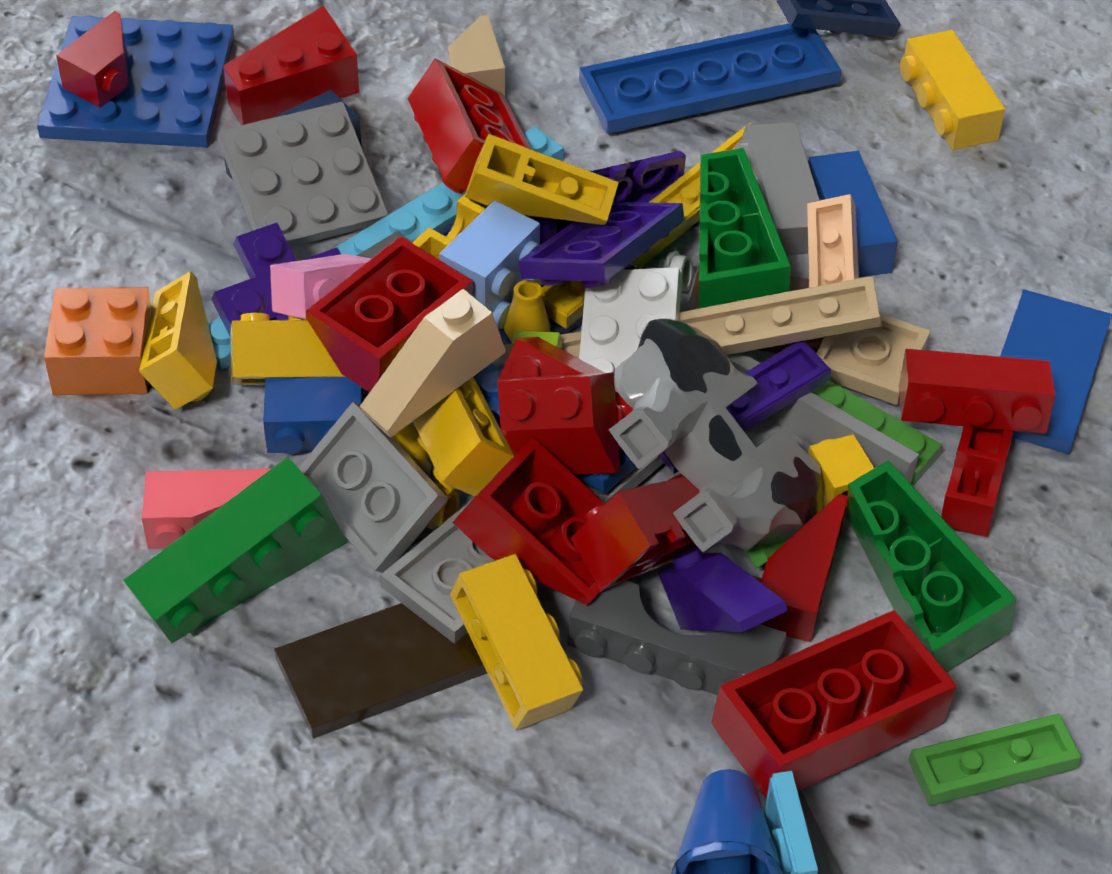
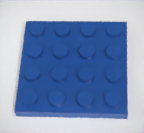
M71 16L61 51L105 17ZM121 18L126 43L129 85L101 108L62 88L58 63H56L37 123L39 138L208 148L225 80L223 65L229 62L235 38L234 27L230 24H216L212 22L195 23L173 20L159 21Z

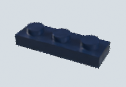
M886 0L776 1L790 26L799 30L818 29L836 34L846 32L863 34L867 37L884 36L894 38L901 26Z

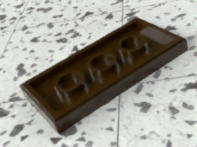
M402 603L274 649L276 661L312 738L487 674L468 632L454 644Z

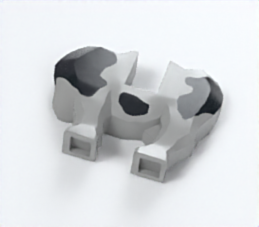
M672 319L649 321L641 334L637 350L615 369L616 389L625 402L633 408V411L609 429L610 433L639 470L664 451L675 468L699 489V493L677 509L673 515L702 552H705L715 543L733 544L746 551L758 544H777L790 539L822 510L824 488L820 463L797 444L789 423H786L755 447L726 409L758 384L752 376L739 372L719 343L697 328Z

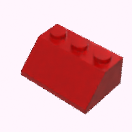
M400 236L307 309L306 319L341 374L370 392L423 318L462 289L472 296L473 280Z

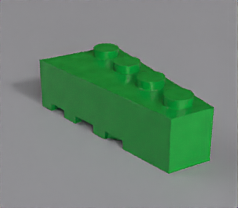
M744 148L700 155L699 309L789 292L791 266Z
M889 460L848 484L847 518L893 609L945 672H948L1012 631L1016 597Z

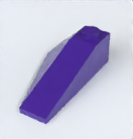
M676 151L590 172L619 182L613 202H650L684 175L686 155L681 151ZM525 215L540 223V245L574 222Z

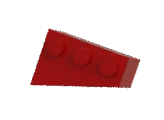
M324 5L223 65L228 105L240 125L270 119L329 90H332L340 99L360 93L357 53Z
M679 474L667 481L618 491L607 503L595 507L583 516L586 524L570 539L600 591L672 562L671 559L680 553L698 548L673 515L677 509L699 493V489L684 475Z

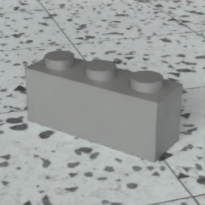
M797 123L747 124L741 142L736 143L735 149L744 148L786 255L808 253L807 203L819 201V197Z

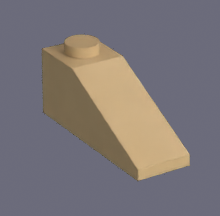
M462 289L426 315L360 405L362 412L391 438L506 353L493 313Z

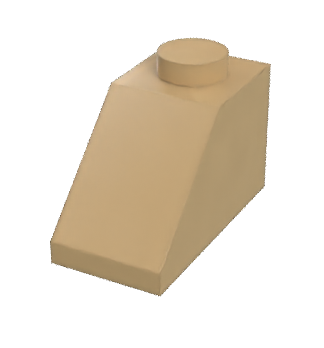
M482 15L448 47V65L501 92L505 97V66L489 16Z

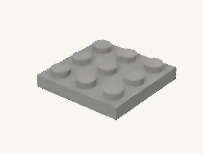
M343 101L219 131L218 142L253 231L277 222L291 248L368 228L389 215Z

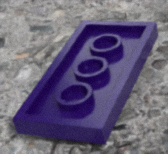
M613 202L605 225L574 221L520 259L521 279H540V283L543 285H556L567 280L581 281L582 285L586 287L605 285L610 282L612 276L620 270L629 267L630 262L641 254L650 251L652 245L660 239L668 237L670 231L685 221L683 203Z

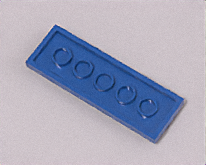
M788 23L580 67L579 82L606 134L837 84L840 83L842 70L816 29L799 30L791 27Z

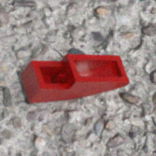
M963 427L941 513L942 519L952 529L988 537L1014 431Z

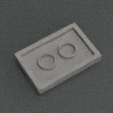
M355 402L351 403L299 466L301 472L322 494L344 536L375 571L381 573L396 563L449 500L393 437L390 438L362 412L360 404Z

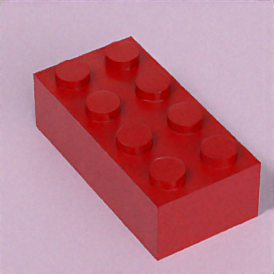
M892 610L720 685L711 724L767 799L769 782L773 773L792 771L797 791L943 724L957 685L897 612Z

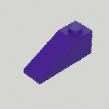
M694 548L674 556L671 559L674 566L658 573L680 630L744 632L788 611L783 599L722 553H702L699 548Z

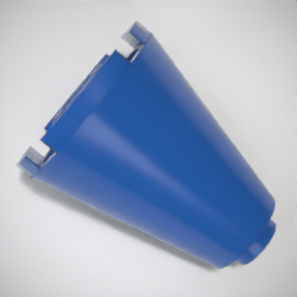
M725 769L713 772L703 780L671 874H784L756 786L748 775L737 770Z

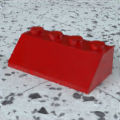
M434 58L407 98L414 112V119L419 124L424 135L423 140L428 144L433 155L432 160L438 166L442 175V182L458 194H463L467 191L476 160L488 134L531 149L501 92Z

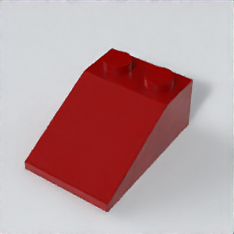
M532 437L474 497L452 523L490 558L499 560L516 554L522 568L529 570L534 580L586 606L600 592L599 587L570 538L586 524L583 516L604 503Z

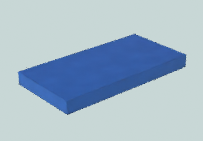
M1023 289L1000 357L1050 361L1055 399L1046 434L1014 431L1012 438L1066 454L1070 453L1110 324L1111 313Z

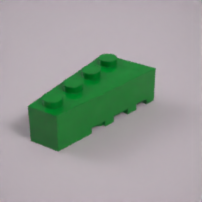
M287 456L123 581L172 644L345 545L347 541L322 494Z

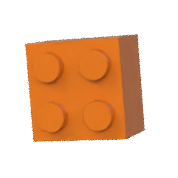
M149 287L54 289L44 354L53 395L147 394L149 382L139 372L152 308Z

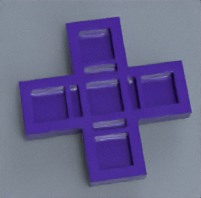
M276 222L239 235L234 240L233 245L250 279L215 291L211 298L229 336L232 320H241L242 314L265 313L269 314V320H288V315L272 312L270 265L297 260ZM338 247L303 260L341 255Z

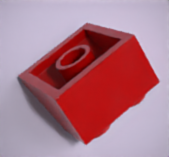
M614 372L528 376L497 381L501 432L514 456L534 437L572 474L620 472L619 445L609 431L611 427L617 424Z

